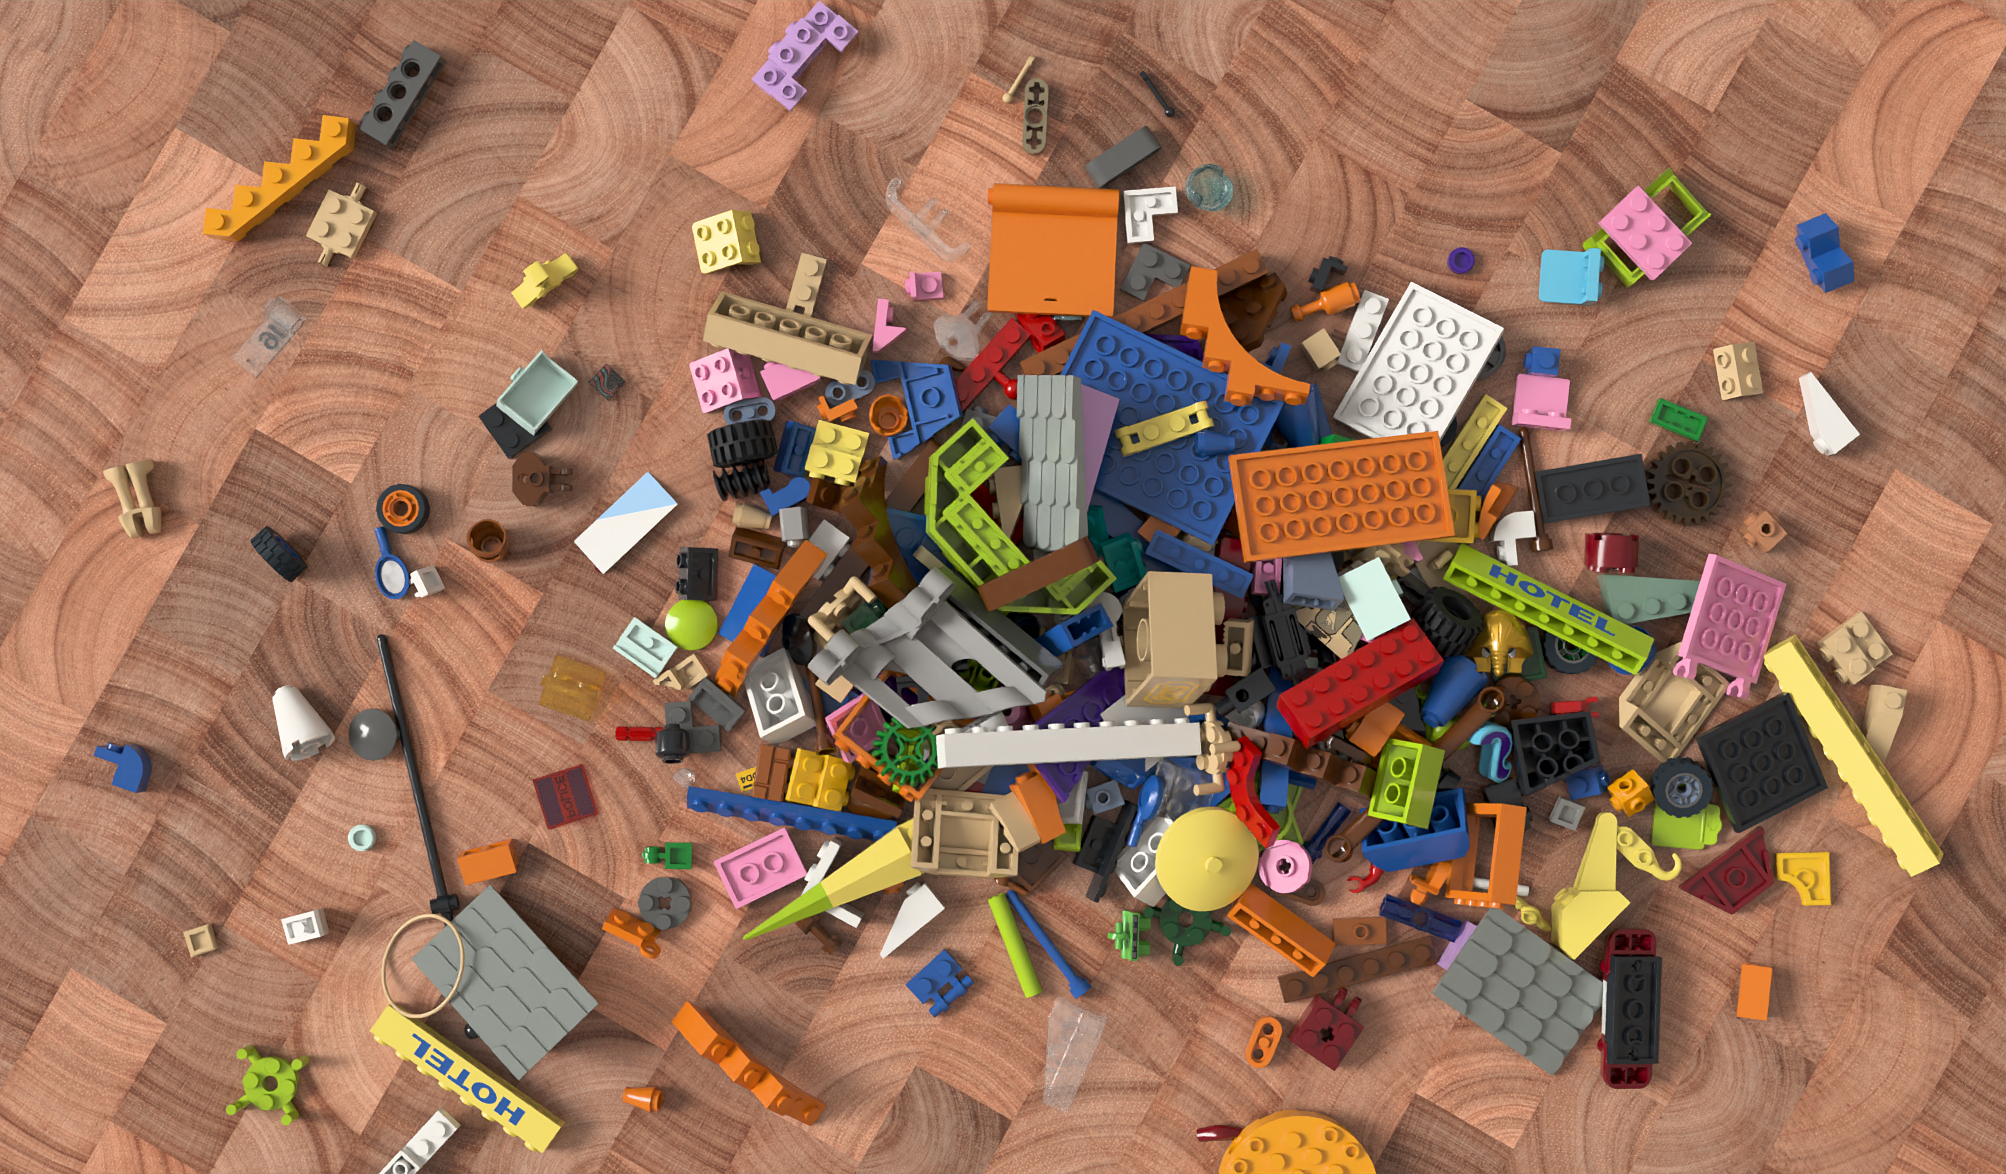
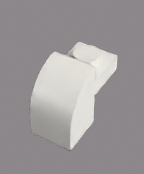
M1534 512L1511 513L1501 517L1494 524L1490 531L1489 542L1500 541V546H1497V559L1499 562L1507 566L1518 565L1515 539L1536 537Z

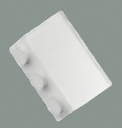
M1162 807L1143 828L1137 847L1127 845L1116 858L1117 866L1114 870L1136 899L1152 907L1166 894L1156 874L1155 858L1157 848L1165 831L1176 820Z

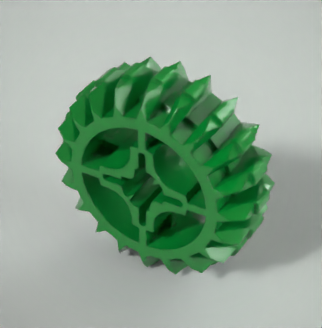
M892 717L893 727L888 722H884L882 726L886 732L878 730L876 733L882 741L874 740L872 743L873 746L880 748V750L872 752L873 757H881L880 760L875 762V767L884 765L886 768L880 774L885 776L888 772L892 773L889 778L891 783L894 782L896 777H899V786L903 787L906 779H909L910 787H914L916 783L915 778L921 784H924L926 782L924 774L932 779L935 774L931 768L940 770L938 762L935 760H938L936 736L941 735V733L932 734L937 728L935 724L929 729L925 726L909 728V730L920 733L914 739H909L897 732L908 728ZM890 737L895 741L894 744L898 749L897 755L892 760L889 759L887 753V743ZM925 740H927L930 747L928 763L923 760L919 750ZM918 742L912 751L914 756H910L909 753L908 756L904 755L899 759L905 749L904 744H907L908 747ZM907 761L911 762L914 766L917 765L920 769L904 771L897 768V766Z

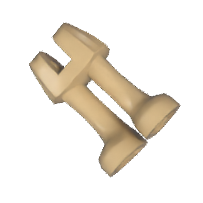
M153 459L126 464V466H118L103 471L106 480L111 482L116 489L123 509V514L119 515L118 518L131 539L142 537L143 530L140 522L142 517L150 534L161 532L160 507L154 506L147 484V474L154 469ZM128 473L132 480L140 508L135 507L128 484Z

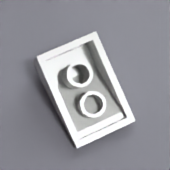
M782 648L755 662L744 684L760 738L777 746L815 727L816 723L811 696L788 650Z

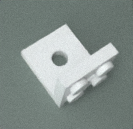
M834 837L830 842L827 840L824 842L817 855L821 858L818 865L813 864L804 879L808 881V884L802 895L824 879L843 844L841 840ZM846 903L826 910V912L857 928L864 915L863 912Z

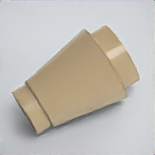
M744 502L743 505L736 503L732 524L738 525V528L769 529L772 515Z

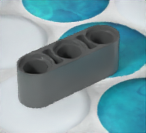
M1144 126L1089 162L1085 169L1097 187L1102 189L1156 154L1162 147L1149 127Z

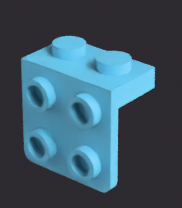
M1590 248L1585 252L1544 250L1541 254L1539 300L1541 302L1592 305L1597 302L1598 298H1601L1602 282H1599V272L1603 271L1604 257L1601 256V249Z

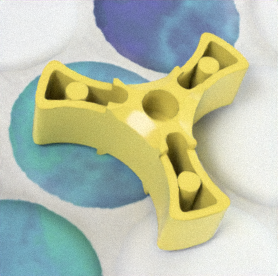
M567 252L552 262L548 260L541 264L539 261H536L523 271L526 275L523 278L524 282L512 291L511 294L522 309L531 307L540 297H545L552 289L560 286L561 282L574 276L579 268Z

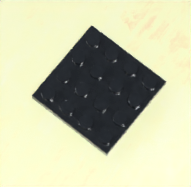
M1783 692L1695 736L1732 828L1736 833H1741L1828 788L1788 692Z

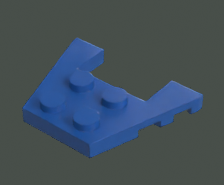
M870 360L876 384L901 378L913 428L911 431L888 437L893 460L901 459L963 417L951 365Z

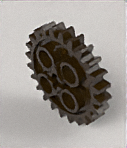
M1681 441L1676 443V450L1672 445L1666 447L1667 454L1663 451L1658 452L1657 455L1660 461L1656 459L1650 461L1655 469L1646 470V473L1652 476V479L1646 480L1647 484L1651 485L1652 488L1648 490V493L1654 496L1650 502L1651 504L1657 503L1659 505L1655 510L1656 513L1665 511L1664 520L1673 516V524H1678L1682 519L1683 525L1689 526L1692 519L1694 525H1700L1701 518L1705 522L1710 521L1709 513L1714 516L1719 515L1716 507H1726V504L1721 499L1731 496L1725 491V488L1732 486L1731 483L1725 482V478L1731 476V473L1723 472V469L1728 464H1719L1718 461L1722 456L1721 454L1711 455L1713 447L1703 451L1704 443L1702 442L1698 443L1694 448L1693 441H1688L1685 447ZM1677 460L1684 464L1685 469L1682 474L1675 470L1674 466ZM1702 468L1709 472L1710 476L1707 482L1700 478ZM1670 475L1678 480L1689 479V483L1708 487L1710 492L1698 487L1687 488L1686 483L1668 480L1666 476ZM1669 485L1676 488L1677 495L1674 499L1667 495ZM1694 493L1701 496L1702 503L1699 507L1692 503Z

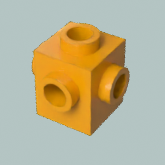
M1633 769L1607 787L1611 795L1609 799L1611 805L1617 812L1622 810L1629 818L1635 813L1642 811L1646 805L1654 800L1649 785Z

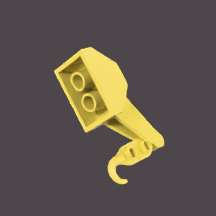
M1601 812L1596 817L1573 887H1569L1567 890L1565 888L1560 890L1554 897L1555 902L1551 905V943L1562 954L1574 960L1630 904L1616 890V849L1636 868L1651 873L1659 880H1673L1679 875L1682 868L1681 859L1674 853L1672 855L1675 860L1673 870L1666 872L1661 869L1653 850L1632 829L1625 826L1619 827L1616 817L1608 812Z

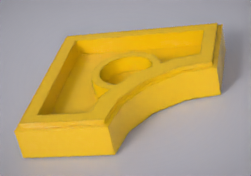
M1830 852L1774 853L1775 879L1786 881L1793 885L1800 894L1802 905H1831Z

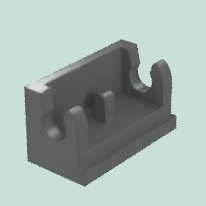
M704 677L688 698L728 733L748 711L727 692L722 691L709 677Z

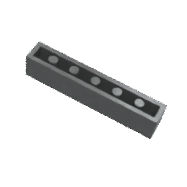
M945 566L939 568L943 574L956 584L946 602L1044 689L1053 685L1065 664L998 609L988 612L981 596Z

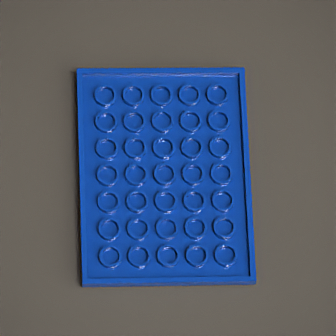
M1093 310L1060 375L1081 378V384L1119 399L1094 488L1214 546L1235 504L1228 457L1230 455L1260 452L1285 402L1280 400L1265 401L1256 396L1253 397L1251 405L1235 406L1230 402L1224 401L1228 374L1224 372L1215 373L1202 368L1203 362ZM1200 401H1206L1209 408L1207 409L1208 416L1212 418L1214 427L1208 430L1235 436L1234 452H1222L1202 456L1201 453H1195L1196 434L1123 457L1120 450L1122 448L1120 439L1116 438L1114 431L1191 406ZM1196 414L1189 416L1191 425L1199 422ZM1138 434L1130 436L1132 444L1140 442Z

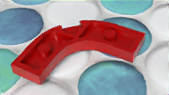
M1244 736L1237 740L1241 744V748L1239 751L1233 752V759L1229 763V770L1226 776L1229 781L1230 793L1236 808L1237 818L1243 821L1254 837L1265 848H1268L1275 844L1281 827L1258 800L1255 792L1254 777L1262 753L1247 736Z

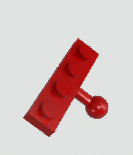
M1013 318L1005 324L956 379L955 384L962 414L993 379L1004 387V393L1009 399L1017 400L1018 380L1010 379L1001 370L1026 344L1030 337L1029 333Z

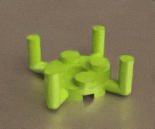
M252 1045L239 1049L236 1053L237 1058L242 1060L248 1057L252 1065L243 1078L246 1094L228 1105L226 1113L234 1115L253 1103L263 1111L276 1110L282 1107L286 1113L281 1118L283 1125H289L299 1118V1113L291 1101L297 1093L299 1082L297 1071L309 1063V1057L302 1055L291 1063L287 1059L274 1056L261 1058ZM267 1076H274L277 1079L278 1086L275 1090H271L266 1086L265 1080Z

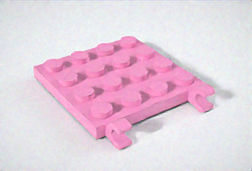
M1708 554L1678 654L1683 659L1676 664L1674 675L1694 680L1699 663L1736 677V680L1729 684L1727 695L1737 696L1746 700L1750 693V684H1757L1764 661L1763 656L1767 651L1786 583L1718 555Z

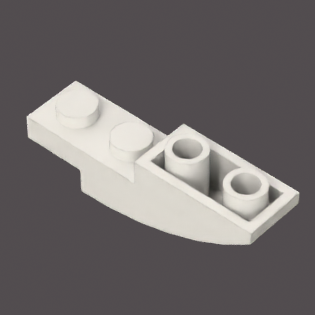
M441 1107L379 1174H416L461 1125Z

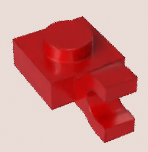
M1587 697L1584 700L1549 702L1550 713L1561 715L1579 711L1587 712L1589 711L1588 705L1592 702H1598V697ZM1590 712L1591 718H1599V712Z

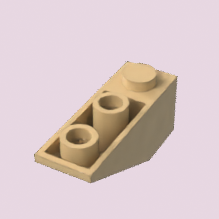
M1022 465L998 468L993 473V477L988 478L990 494H995L996 500L995 503H992L993 518H998L999 528L1010 540L1024 509V504L1021 503Z

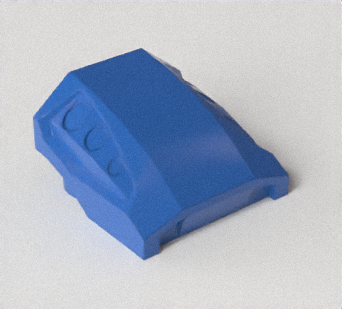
M1145 758L1090 762V766L1104 776L1116 780L1118 783L1131 789L1137 788L1146 781L1152 769L1151 767L1145 771Z

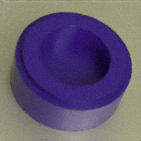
M1459 247L1449 254L1447 264L1453 273L1461 275L1473 268L1475 257L1468 248Z

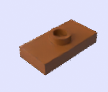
M1385 916L1332 918L1333 942L1336 943L1335 946L1387 944Z

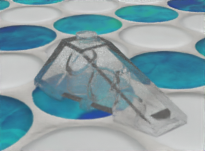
M1059 995L1048 1018L1043 1104L1068 1113L1108 1018L1106 1014Z

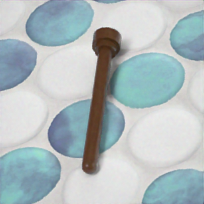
M1521 427L1518 434L1522 438L1520 440L1530 508L1534 512L1536 537H1533L1531 542L1532 552L1553 549L1552 538H1549V535L1545 533L1529 430L1526 427Z
M806 664L805 668L818 733L814 743L815 752L819 756L829 755L837 751L834 744L835 739L828 734L821 691L815 685L818 677L808 668L809 664Z

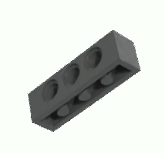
M415 40L411 45L405 47L398 67H394L390 71L388 83L384 89L378 91L374 98V106L370 112L367 111L360 121L361 127L359 129L363 133L391 150L395 147L446 64V61L440 55ZM413 67H420V72L417 76L409 77V72ZM406 89V95L402 99H396L397 91ZM386 111H392V118L387 122H383V114Z

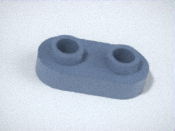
M862 369L858 379L865 378L867 380V384L864 387H859L857 382L853 385L842 384L834 380L826 387L825 397L834 407L851 399L859 400L873 392L875 388L874 376L869 371ZM835 389L843 390V395L840 398L834 397L833 392Z
M759 397L728 405L724 410L723 416L728 425L757 419L772 421L776 416V407L770 399ZM761 407H767L768 413L765 416L759 415ZM740 411L742 418L738 421L734 420L733 414Z

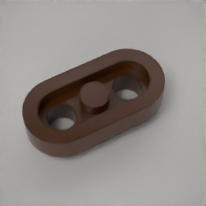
M1335 734L1322 740L1326 744L1324 749L1336 755L1342 752L1350 756L1348 758L1350 762L1370 765L1373 759L1372 755L1357 745Z
M1311 878L1307 884L1296 892L1277 893L1291 900L1309 906H1316L1324 900L1326 891L1321 882ZM1314 887L1316 890L1315 895L1308 896L1307 889Z

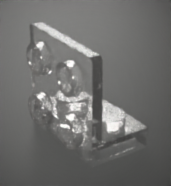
M1160 758L1155 775L1160 776L1163 781V796L1159 809L1156 812L1158 817L1176 820L1191 810L1210 806L1214 793L1196 796L1194 794V786L1213 783L1212 774L1183 768L1170 759Z

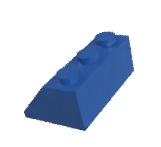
M755 564L753 565L718 633L719 635L731 642L735 640L744 628L750 614L767 594L777 575ZM783 621L765 646L760 657H766Z

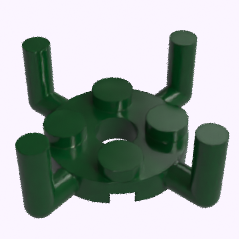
M1171 898L1163 904L1162 908L1145 905L1142 908V913L1146 918H1159L1163 934L1174 943L1171 959L1176 966H1181L1184 962L1182 957L1184 947L1201 943L1210 931L1219 932L1223 936L1231 934V928L1226 923L1212 920L1211 911L1190 910L1180 906ZM1183 912H1189L1193 916V922L1187 927L1181 926L1178 922V917Z

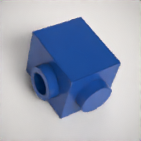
M1536 346L1529 349L1528 353H1525L1523 361L1526 375L1552 378L1557 376L1561 349Z

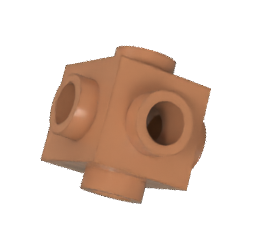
M1766 510L1750 513L1743 520L1745 525L1739 529L1744 534L1743 540L1750 547H1756L1761 553L1769 552L1788 534L1779 525L1781 523L1779 518L1774 513L1767 512Z

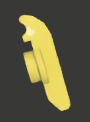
M1517 896L1515 908L1522 911V921L1528 925L1536 924L1541 930L1550 931L1552 926L1541 917L1540 911Z

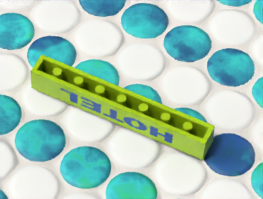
M1463 543L1459 546L1443 580L1634 675H1637L1647 660L1654 638Z

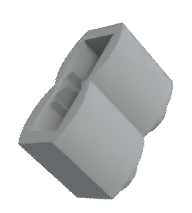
M805 507L779 509L782 542L787 543L790 547H800L805 540L810 539L807 509Z

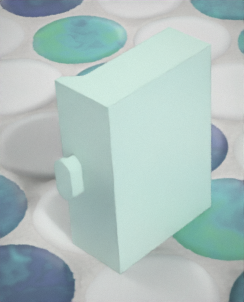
M541 350L524 370L519 367L510 377L513 381L512 384L497 399L496 406L534 436L577 387L578 381Z
M1379 557L1338 577L1344 597L1367 641L1411 620L1399 595L1403 594L1400 585L1396 579L1391 581Z

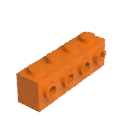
M1252 883L1234 901L1227 914V917L1312 977L1326 965L1336 945L1331 939Z

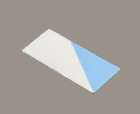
M647 472L574 542L604 574L663 519L677 503Z

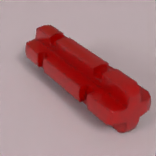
M625 726L616 727L615 737L618 741H627L628 739L630 741H652L655 739L656 732L664 729V727H655V729L653 727H630L629 729Z

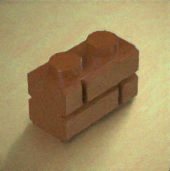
M760 744L751 797L779 802L784 801L790 782L788 781L789 770L792 771L796 756L792 755L793 749Z

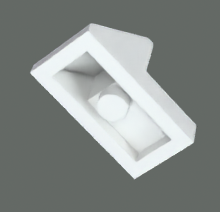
M323 908L281 919L288 945L321 937L329 933Z

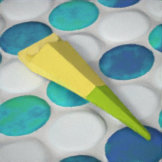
M914 818L893 828L820 883L747 933L743 940L754 938L925 873L911 868Z

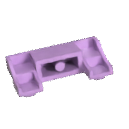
M820 0L804 19L801 17L798 22L793 21L785 31L787 35L781 42L776 41L770 47L767 62L752 78L756 86L790 112L793 111V108L802 97L808 93L804 87L796 82L797 78L822 51L827 42L843 53L845 47L859 34L858 30L839 14L837 16Z

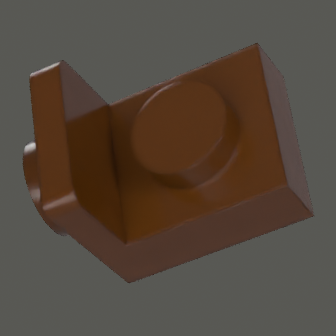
M813 477L806 502L841 513L838 509L842 494L848 487Z

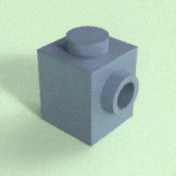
M1110 779L1086 789L1085 805L1087 810L1093 809L1094 814L1124 805L1116 780Z

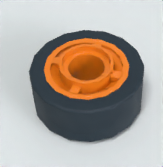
M396 484L388 487L381 493L377 500L376 512L381 524L391 532L410 534L424 526L429 518L430 507L427 497L421 490L411 485ZM406 502L408 512L404 516H400L398 507L401 503Z

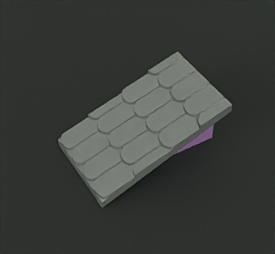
M1018 375L1017 417L1020 418L1019 455L1022 459L1021 503L1024 504L1023 541L1027 548L1033 550L1053 552L1088 536L1087 511L1119 399L1081 384V378L1074 375Z
M490 884L451 921L463 941L465 963L461 982L449 1003L467 1021L470 1027L489 1046L511 1073L520 1080L599 1003ZM449 925L442 929L412 958L418 968L445 998L449 996L457 981L461 962L459 942Z
M1489 908L1478 926L1467 920L1464 921L1436 962L1447 971L1431 992L1552 1076L1561 1067L1563 1060L1576 1045L1579 1037L1591 1023L1594 1015L1603 1003V982L1497 908Z

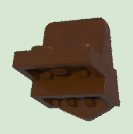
M888 754V757L890 760H892L895 757V755ZM861 765L847 803V809L857 815L885 820H889L891 816L899 818L906 799L899 793L892 791L893 783L889 786L877 777L879 772L874 768L866 769Z

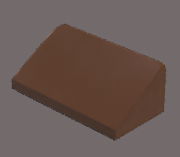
M736 527L732 535L728 557L779 570L786 543L782 542L781 537Z

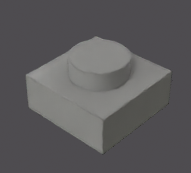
M1559 795L1549 820L1575 831L1586 807L1581 803Z

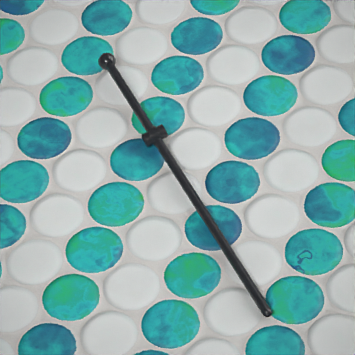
M380 634L377 637V644L397 728L400 731L402 750L437 893V898L430 900V908L432 914H441L442 917L451 922L454 919L453 910L460 909L459 899L456 893L451 895L447 893L387 637ZM468 1023L465 1025L464 1033L468 1039L480 1037Z

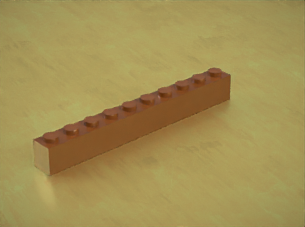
M1258 249L1214 269L1218 271V299L1268 274ZM1188 282L1111 319L1143 334L1150 333L1183 317ZM1080 334L1021 361L1020 368L1023 374L1038 376L1060 375Z

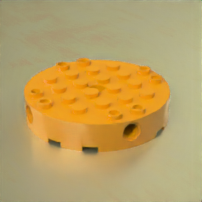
M1296 1109L1274 1112V1114L1257 1119L1246 1126L1227 1148L1218 1171L1219 1174H1376L1369 1155L1357 1138L1345 1126L1324 1114Z

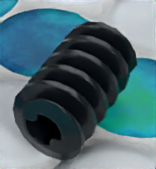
M765 459L762 461V467H759L756 461H753L752 469L750 470L743 463L741 472L735 466H732L731 474H728L726 469L722 468L721 476L719 477L713 470L716 490L723 502L728 500L729 493L733 499H738L739 491L744 497H747L749 488L754 495L758 494L759 486H761L763 491L769 488L770 477Z

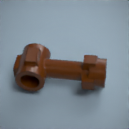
M816 914L797 921L796 925L806 935L811 932L824 944L821 949L825 953L828 952L831 955L841 945L838 941L839 938L835 934L831 937L818 925L821 919Z

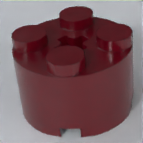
M1585 533L1584 565L1587 566V570L1609 572L1610 567L1621 573H1635V567H1638L1639 535L1630 534V536H1623L1622 533Z

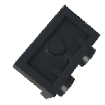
M680 548V552H678L676 557L679 579L676 580L675 591L678 594V600L717 601L718 548Z

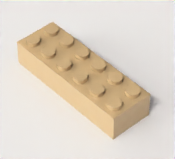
M721 291L708 313L703 341L711 343L715 347L736 350L737 353L742 355L749 354L760 357L766 362H777L791 369L811 372L818 377L825 376L835 379L842 384L855 385L866 363L872 335Z

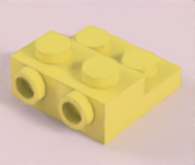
M819 420L805 465V470L810 472L809 477L823 480L825 476L835 478V484L849 487L850 483L855 484L870 433Z

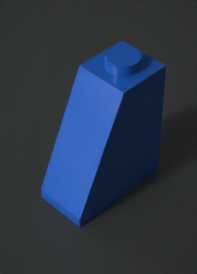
M1099 603L1060 623L1034 640L1057 658L1113 627V624L1102 603Z

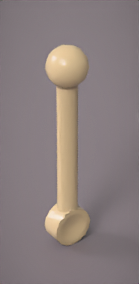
M1033 55L1029 56L1009 92L1003 95L1005 103L1012 102V95L1036 58Z

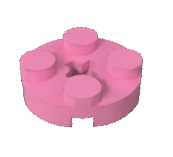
M1277 840L1273 846L1265 848L1258 862V871L1263 883L1279 893H1293L1300 890L1310 881L1312 861L1308 851L1302 844L1291 840ZM1283 859L1291 863V868L1287 874L1279 869V866L1283 864Z

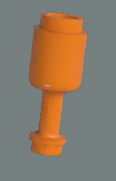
M1345 282L1322 290L1319 300L1300 307L1298 304H1295V306L1290 307L1294 321L1301 322L1304 316L1320 310L1326 311L1328 315H1333L1355 307L1356 303L1361 302L1356 284L1354 282L1350 284Z

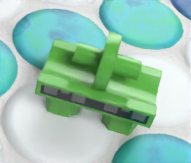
M1122 910V922H1116L1115 932H1108V938L1115 939V949H1121V958L1138 961V957L1150 954L1149 941L1139 940V931H1149L1151 928V918H1146L1144 915L1134 911Z

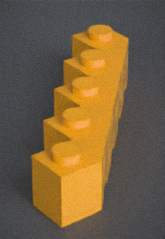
M323 115L320 141L293 138L290 164L264 161L261 187L235 184L232 210L206 208L203 234L212 239L240 241L246 236L248 231L268 219L275 213L276 209L285 202L292 200L314 179L317 180L339 159L350 154L354 150L357 124L349 118Z

